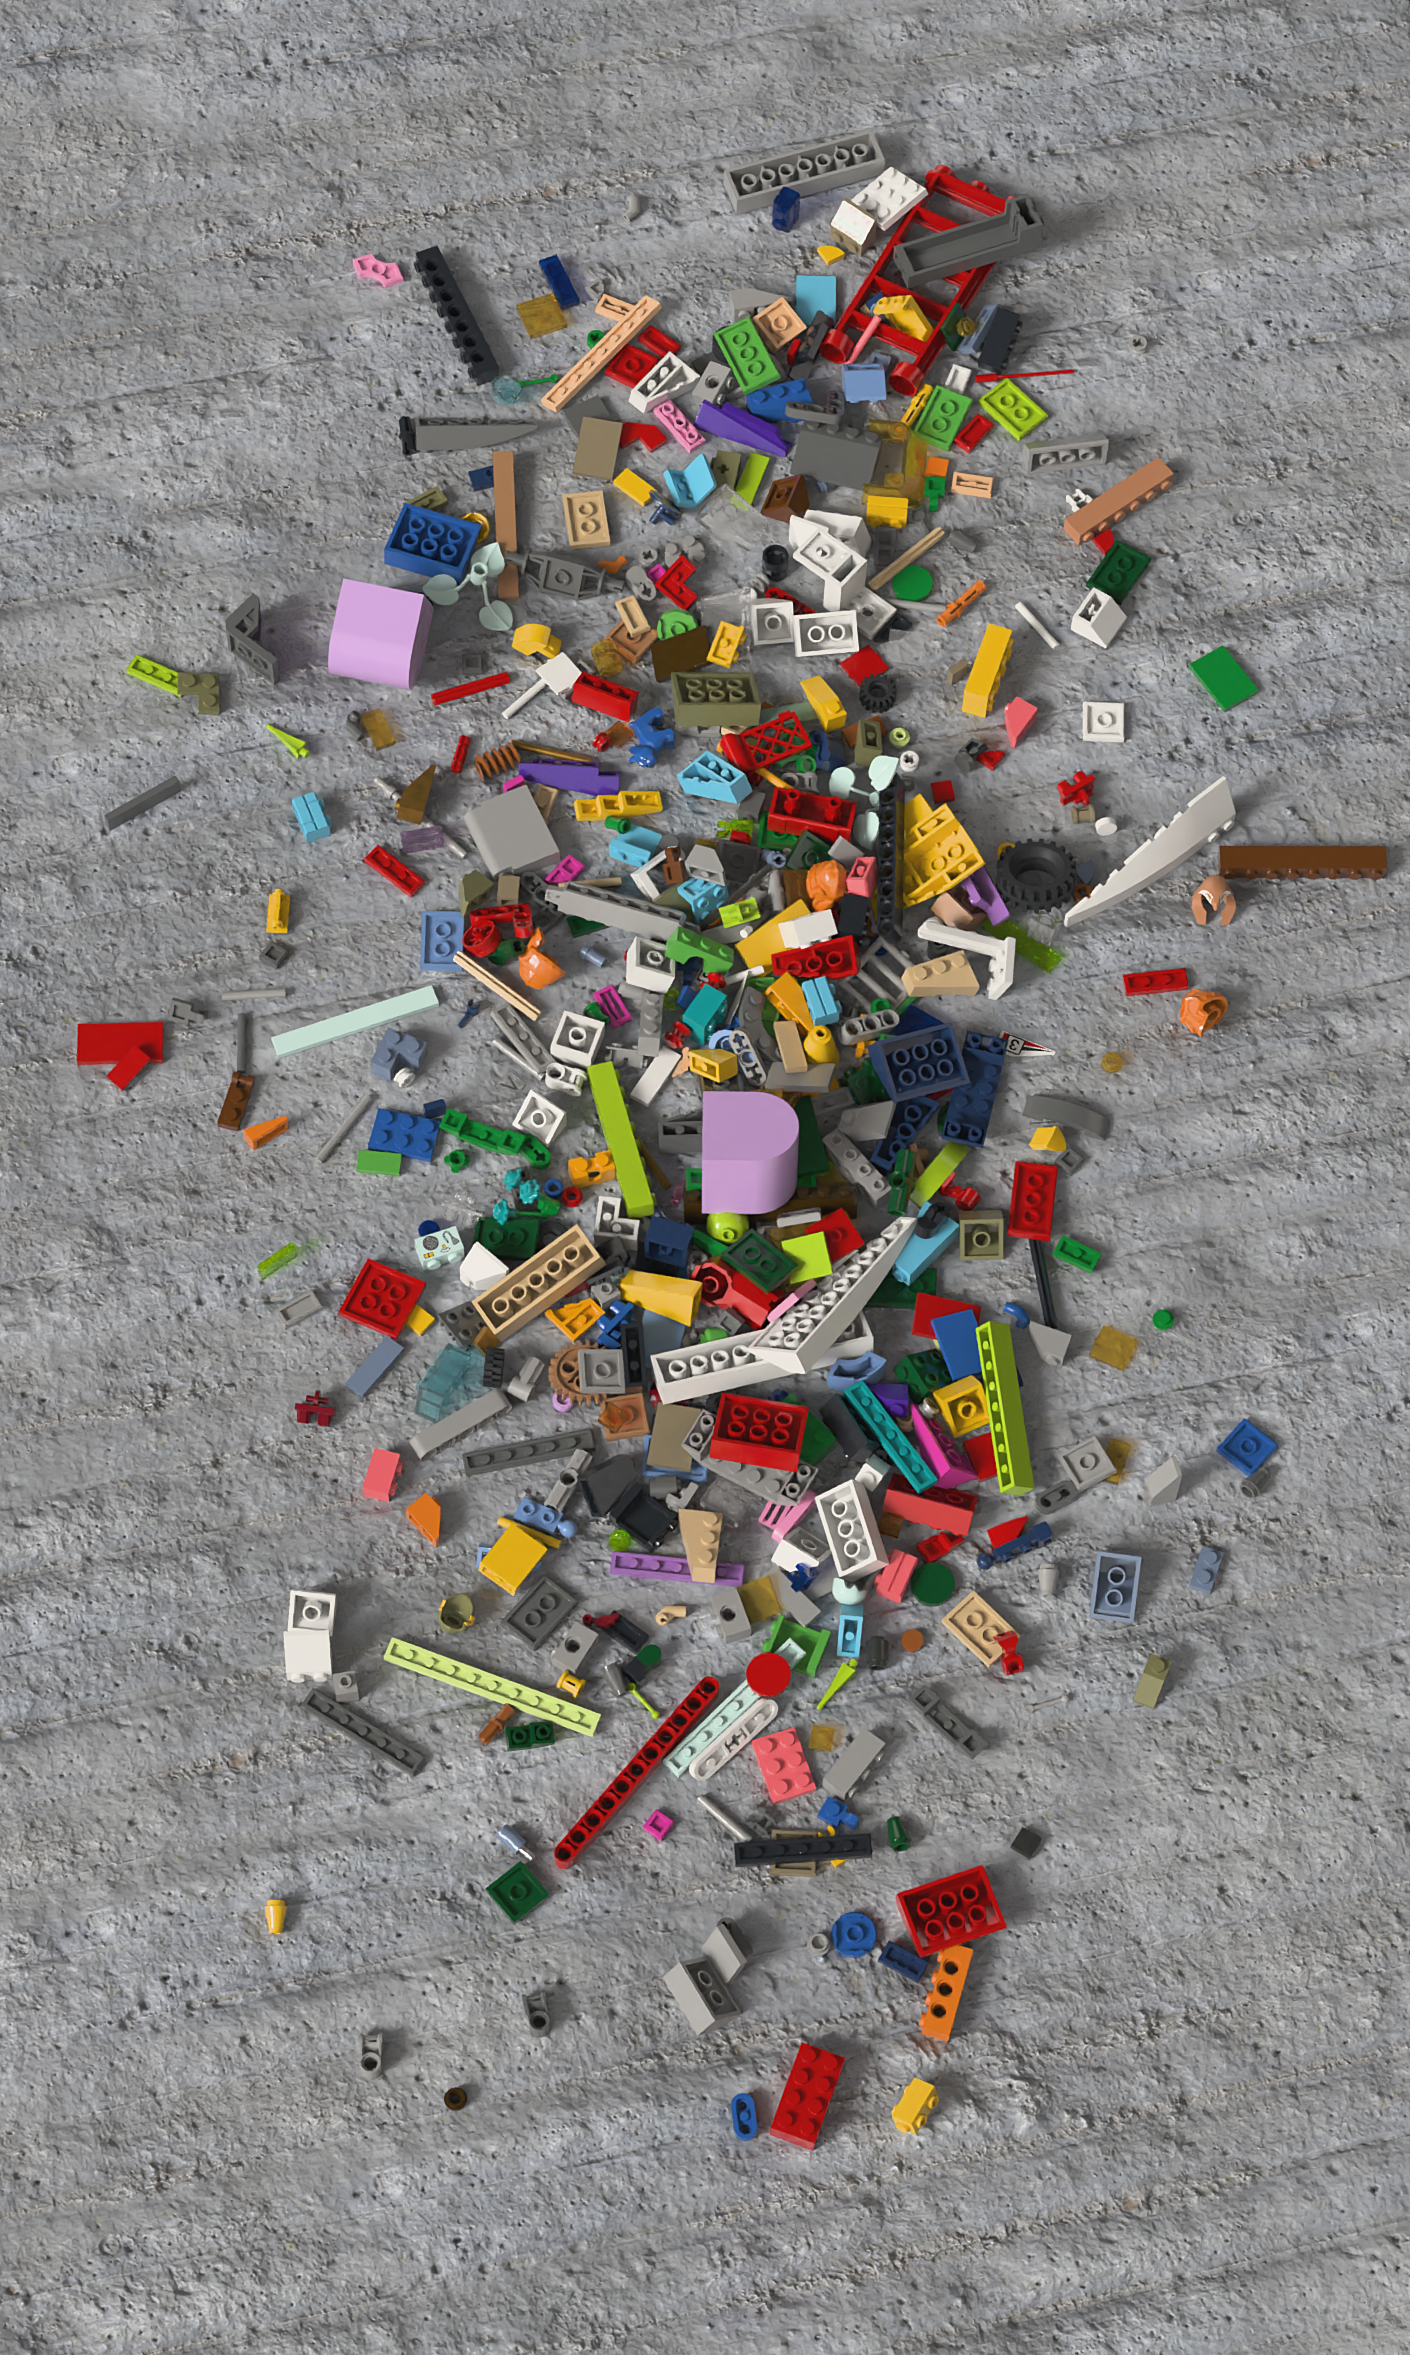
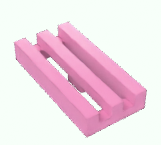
M768 1501L758 1522L775 1530L787 1516L792 1506H786L777 1523L774 1524L772 1522L782 1505H776L771 1516L766 1520L765 1518L774 1504Z

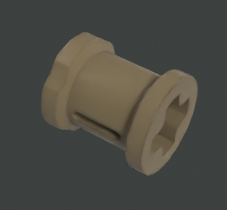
M1089 804L1088 807L1079 808L1072 806L1071 817L1073 824L1084 821L1094 823L1095 812L1093 804Z

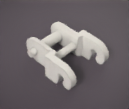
M1078 488L1075 494L1066 496V501L1072 506L1073 512L1080 509L1077 505L1081 502L1088 504L1093 500L1088 494L1085 496L1083 491ZM1079 496L1080 500L1075 502L1074 499Z

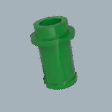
M608 816L605 819V827L616 830L620 834L628 833L631 829V823L627 818L620 819Z

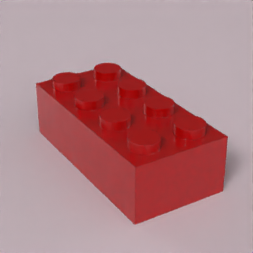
M801 2042L770 2127L771 2136L814 2151L845 2064V2057Z

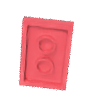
M794 1727L751 1741L773 1805L816 1791L813 1777Z

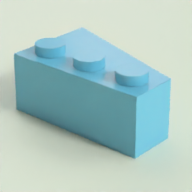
M708 750L677 775L684 793L738 804L752 792V788L743 772Z

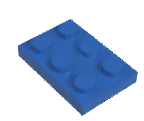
M378 1108L368 1149L378 1152L402 1154V1157L431 1163L441 1121Z

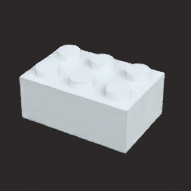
M856 610L792 616L796 657L859 651Z

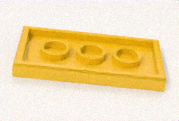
M798 899L734 945L749 969L760 965L763 966L765 973L754 976V978H763L773 971L771 954L793 949V947L785 948L778 924L810 914L802 899Z

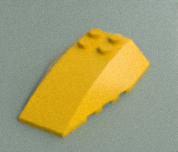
M946 803L914 825L907 832V836L904 839L903 909L953 888L986 864L983 856ZM878 882L870 901L875 921H877Z

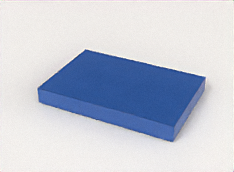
M972 1309L932 1319L930 1323L952 1380L956 1381L970 1375L982 1374L976 1336L978 1324Z

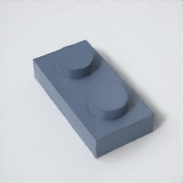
M1202 1546L1189 1588L1210 1595L1224 1552Z

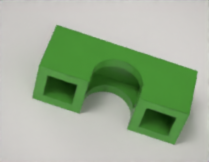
M678 926L666 942L665 956L683 964L690 957H701L704 959V973L719 972L724 976L733 965L734 949Z

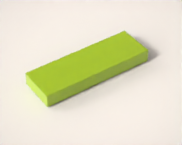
M753 452L750 453L732 497L731 504L751 509L770 462L769 457Z
M135 655L126 669L127 674L182 697V695L177 694L178 672L140 655Z

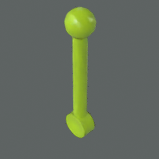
M629 1683L627 1685L628 1691L634 1693L652 1713V1718L658 1719L660 1712L654 1710L640 1695L634 1683Z

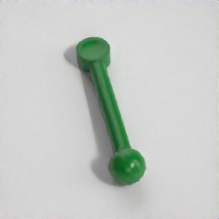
M553 374L550 378L527 382L519 381L517 386L524 388L527 385L550 381L557 383L558 376Z

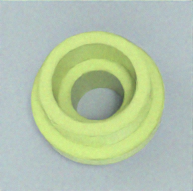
M895 728L890 732L889 740L894 747L902 748L909 743L910 735L903 728Z

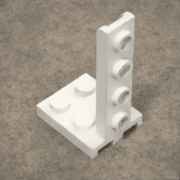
M925 921L918 929V936L920 938L992 956L988 966V971L990 972V979L987 983V990H989L988 999L997 1000L1013 983L1016 938L1007 937L1003 941L993 936L979 935L974 931H963L954 926L940 925L935 921Z

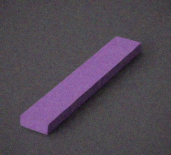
M612 1551L610 1574L739 1588H743L745 1564L717 1562L715 1583L692 1581L687 1558Z

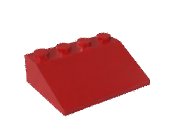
M722 1392L711 1439L709 1458L797 1473L809 1407Z
M983 1865L897 1893L895 1902L902 1921L920 1958L1007 1929Z

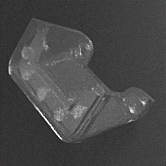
M739 588L701 596V601H697L696 612L701 615V626L706 625L708 627L711 646L721 621L740 627V625L745 626L744 633H747L744 644H739L737 652H740L736 664L732 663L729 669L714 663L700 668L701 672H750L751 588Z

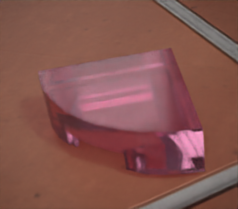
M680 1180L675 1185L670 1202L671 1205L676 1207L680 1205L683 1191L686 1190V1181Z

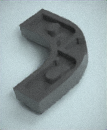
M748 986L744 991L739 1008V1025L748 1030L760 1057L771 1063L783 1062L777 1040L768 1035L761 1021L762 1010L767 996Z

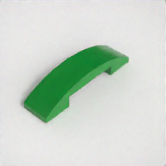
M449 1108L439 1125L441 1129L458 1139L479 1148L505 1155L517 1156L526 1139V1136L506 1129L503 1132L468 1119V1115Z

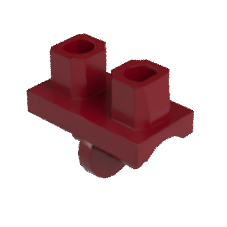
M316 1390L315 1396H306V1401L313 1402V1405L295 1403L294 1408L297 1410L298 1423L309 1424L311 1413H318L317 1425L330 1427L332 1418L336 1416L337 1410L319 1406L320 1404H328L329 1399L321 1397V1390Z

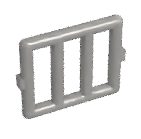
M879 936L860 956L861 966L859 974L856 976L878 996L886 999L890 1003L892 1010L895 1011L909 995L902 979L882 962L875 953L882 946L906 968L915 966V964L908 959L909 955L904 950L900 952L893 944H888ZM868 960L903 991L896 999L861 969ZM853 976L839 979L837 982L838 986L856 1001L855 1003L871 1014V1003L848 984Z

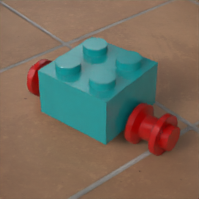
M709 972L707 975L709 981L701 983V990L683 1014L682 1023L675 1021L672 1024L673 1031L666 1032L664 1037L670 1047L674 1049L682 1048L684 1045L682 1039L684 1037L704 1047L707 1041H710L712 1035L716 1033L717 1027L725 1023L728 1016L726 1014L728 1005L727 995L718 991L719 988H725L726 986L725 977L721 973Z

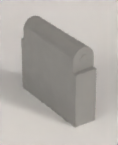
M527 785L480 802V807L470 810L463 817L494 881L499 880V875L512 874L521 877L525 872H534L560 861V851Z

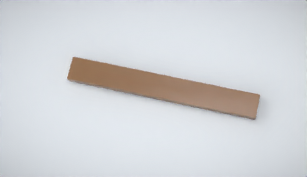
M493 451L496 542L499 544L504 558L507 550L517 553L513 451ZM505 563L504 570L498 575V600L519 599L518 566Z

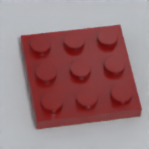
M368 1258L338 1313L341 1317L397 1340L427 1285L422 1280Z

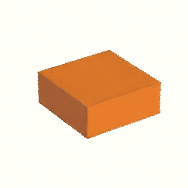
M929 456L925 476L946 477L949 460Z

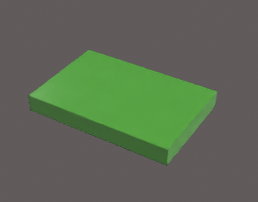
M936 385L912 433V437L949 452L973 404V399Z

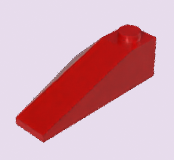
M852 935L816 943L804 949L799 947L771 954L774 975H783L788 972L790 976L815 978L825 976L830 979H841L859 974L861 966L859 947Z

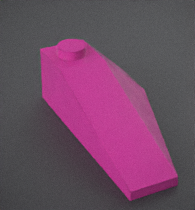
M912 1404L910 1409L921 1458L938 1479L934 1487L949 1489L976 1479L978 1476L971 1463L964 1454L960 1456L953 1448L956 1445L954 1441L940 1432L942 1426L935 1418H926L918 1409V1405Z

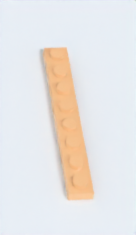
M645 295L541 399L542 405L558 413L662 309L661 304Z

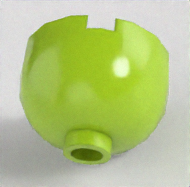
M734 1212L709 1213L706 1221L708 1235L730 1247L748 1232V1215Z

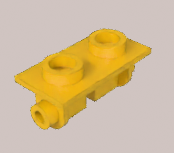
M276 889L273 894H269L266 932L287 933L290 895H285L282 889Z

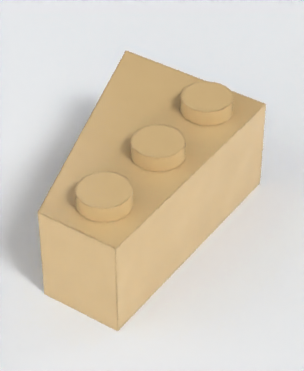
M678 1508V1525L681 1530L692 1581L715 1583L723 1513Z

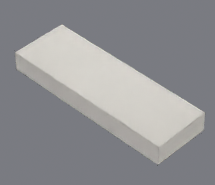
M663 1046L659 1051L658 1057L654 1058L631 1092L630 1098L649 1107L678 1065L681 1055Z

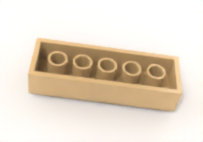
M576 1224L474 1299L472 1303L494 1335L502 1342L607 1264L582 1229Z

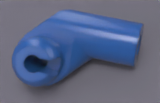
M1006 1302L1003 1311L1014 1315L1017 1318L1016 1326L1025 1329L1027 1323L1030 1322V1317L1023 1307Z

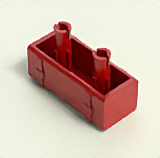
M775 787L768 816L767 830L800 836L803 830H807L820 840L835 843L838 837L841 836L850 843L857 802L841 799L836 796L828 797L801 792L797 789Z

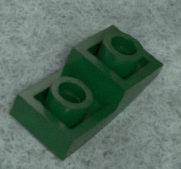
M533 1722L528 1726L506 1727L504 1730L507 1751L528 1750L555 1744L552 1722Z

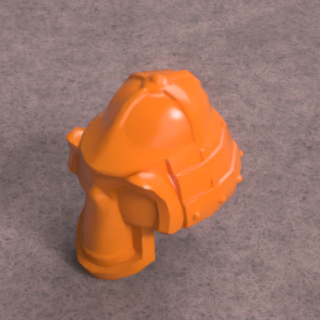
M835 860L813 864L810 870L807 871L806 879L809 897L814 899L811 903L812 910L817 912L831 909V912L837 909V904L841 902L844 893L849 894L846 882L847 871Z
M539 926L525 947L524 954L518 957L521 978L527 986L529 985L535 989L545 988L547 985L565 977L567 973L557 965L559 962L545 951L543 953L540 951L546 940Z
M1192 989L1181 1000L1180 1022L1187 1026L1191 1033H1198V1036L1202 1038L1204 1031L1220 1022L1228 1008L1227 997L1218 992Z

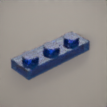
M557 254L539 260V267L561 310L579 305L580 299Z

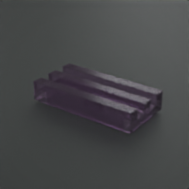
M441 825L400 832L404 854L445 847ZM439 839L438 842L407 847L408 844Z

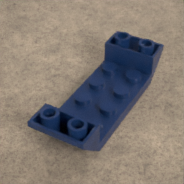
M967 1030L962 1057L970 1083L953 1088L941 1139L983 1148L1008 1045L1007 1039Z

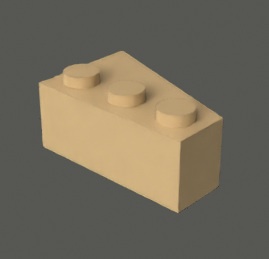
M963 950L906 968L901 977L909 997H935L936 995H948V997H954L955 995L975 996L980 987Z

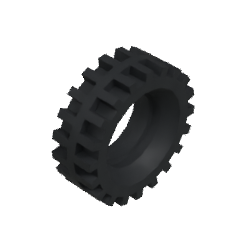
M1032 838L1027 839V843L1023 844L1021 841H1017L1014 848L1010 845L1007 846L1006 853L1001 852L1000 858L997 860L996 887L1000 895H1003L1004 902L1010 901L1011 908L1016 909L1019 906L1022 908V912L1027 913L1028 909L1034 910V914H1039V910L1044 909L1046 913H1049L1052 907L1062 908V902L1068 903L1070 896H1073L1075 891L1076 861H1072L1073 855L1071 852L1065 854L1066 848L1064 846L1058 848L1056 847V842L1044 843V839L1039 838V842H1033ZM1039 870L1052 875L1055 881L1045 886H1031L1018 881L1017 877L1026 871Z

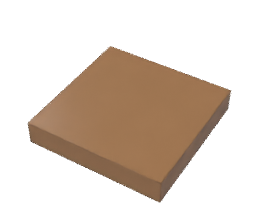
M622 619L604 638V642L636 664L651 649L650 645L657 643L660 638L658 637L657 630L650 626V631L631 637Z
M643 1393L609 1397L606 1401L600 1399L607 1442L650 1434Z

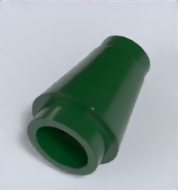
M894 1816L887 1820L889 1846L894 1852L907 1850L910 1847L911 1838L900 1817Z

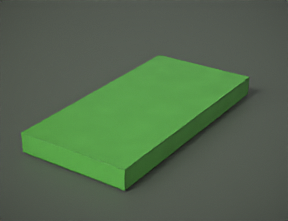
M750 317L714 333V337L745 396L781 379Z

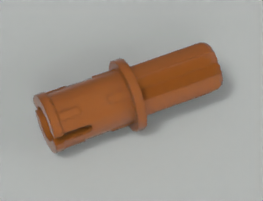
M505 1703L494 1718L491 1717L489 1719L488 1725L478 1735L479 1740L486 1745L489 1744L499 1731L504 1730L505 1724L516 1713L515 1710Z

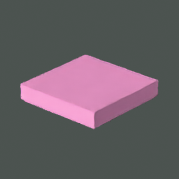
M810 1278L768 1314L767 1319L772 1322L784 1314L817 1285L814 1279Z

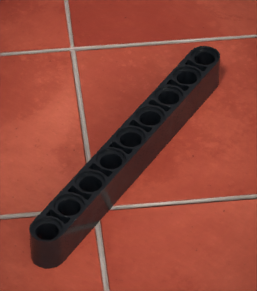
M895 772L888 787L879 791L877 932L888 944L898 943L903 934L905 783L897 772Z

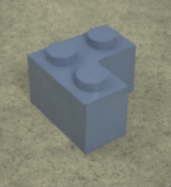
M388 1027L370 1062L371 1074L391 1081L399 1064L419 1071L428 1054L427 1042Z

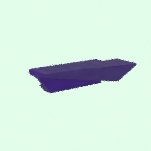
M704 400L694 422V427L698 430L780 457H785L793 445L791 442L781 438L782 432L778 427L727 402L720 409Z
M534 759L533 763L519 762V775L525 781L594 796L618 795L621 772L600 771L601 762Z

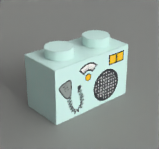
M456 1226L414 1239L415 1249L423 1270H434L442 1264L448 1262L455 1263L465 1257L464 1247Z

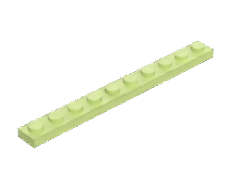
M393 1637L384 1655V1660L493 1701L502 1704L506 1703L512 1708L590 1737L594 1736L601 1719V1714Z

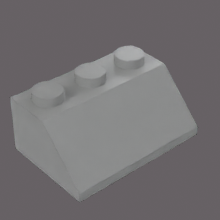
M708 1956L679 1962L663 1976L669 1991L672 1992L697 2036L713 2032L742 2015L741 2010Z

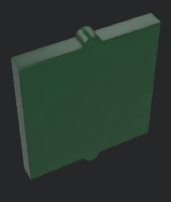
M959 303L954 305L940 328L945 337V342L948 343L951 351H956L970 328L966 313L963 312Z

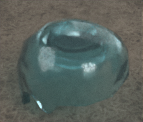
M499 375L491 382L492 397L497 403L512 405L520 399L522 389L520 384L514 381L513 378L506 380L503 378V375Z

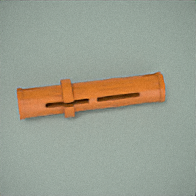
M977 580L955 602H950L947 605V609L936 617L938 624L946 627L955 617H959L962 611L987 589L986 585L981 580Z

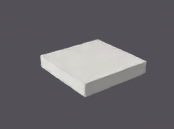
M1083 702V741L1124 742V703Z

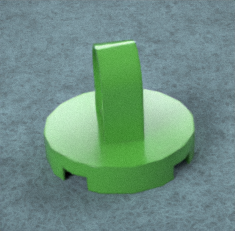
M670 609L663 613L658 621V637L660 640H665L698 627L697 620L684 609Z

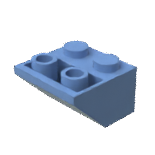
M882 363L842 364V388L846 401L859 403L869 400L876 403L886 400L885 371Z

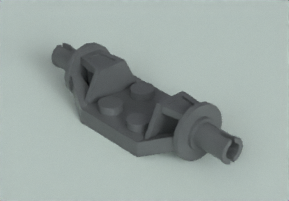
M528 548L524 555L509 550L505 553L504 563L520 566L522 569L521 575L526 576L535 588L541 592L576 601L594 595L600 596L604 589L621 594L623 592L625 581L608 577L607 568L602 570L584 561L549 552L532 551L531 548ZM529 565L540 569L539 575L528 568ZM587 582L597 583L598 587L585 588Z

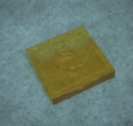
M553 293L516 304L517 312L530 339L567 328V322Z

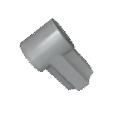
M528 1357L519 1375L512 1379L508 1393L525 1402H529L535 1391L536 1383L545 1369V1364L535 1357Z

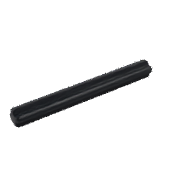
M1028 1239L1045 1326L1057 1330L1058 1323L1041 1240Z

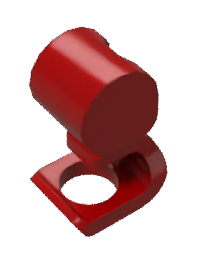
M952 1172L940 1186L938 1193L941 1196L955 1197L956 1206L963 1211H972L981 1200V1196L970 1187L962 1189L958 1185L956 1188L953 1182L956 1175Z
M1008 1631L993 1636L994 1641L1002 1647L1004 1656L1000 1657L1004 1674L1008 1676L1024 1671L1021 1654L1015 1652L1018 1643L1016 1633Z

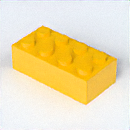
M988 624L964 690L963 712L985 718L987 712L992 711L995 702L994 696L999 692L1000 680L1004 678L1007 669L1006 663L1010 661L1013 652L1014 639L1011 638V629Z

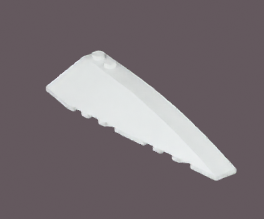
M1224 776L1190 801L1187 804L1189 808L1183 814L1179 811L1173 817L1174 820L1168 828L1163 826L1154 836V840L1148 839L1124 861L1125 866L1119 872L1115 869L1104 886L1099 884L1092 891L1090 898L1084 897L1065 915L1064 925L1069 927L1125 900L1176 868L1207 843H1213L1224 830L1229 831L1234 825L1236 812L1226 778Z
M899 1217L881 1232V1238L867 1243L865 1251L861 1254L855 1253L850 1257L851 1262L846 1266L841 1264L833 1271V1275H828L816 1285L817 1290L805 1294L802 1297L803 1301L796 1307L792 1305L786 1311L787 1314L781 1319L778 1317L775 1321H772L747 1348L748 1351L788 1372L801 1374L809 1372L855 1319L879 1287L912 1234L917 1218Z

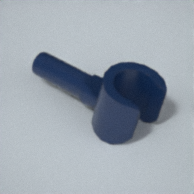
M469 1000L467 1012L457 1026L462 1028L471 1016L478 1015L480 1004L473 1008L474 1000Z

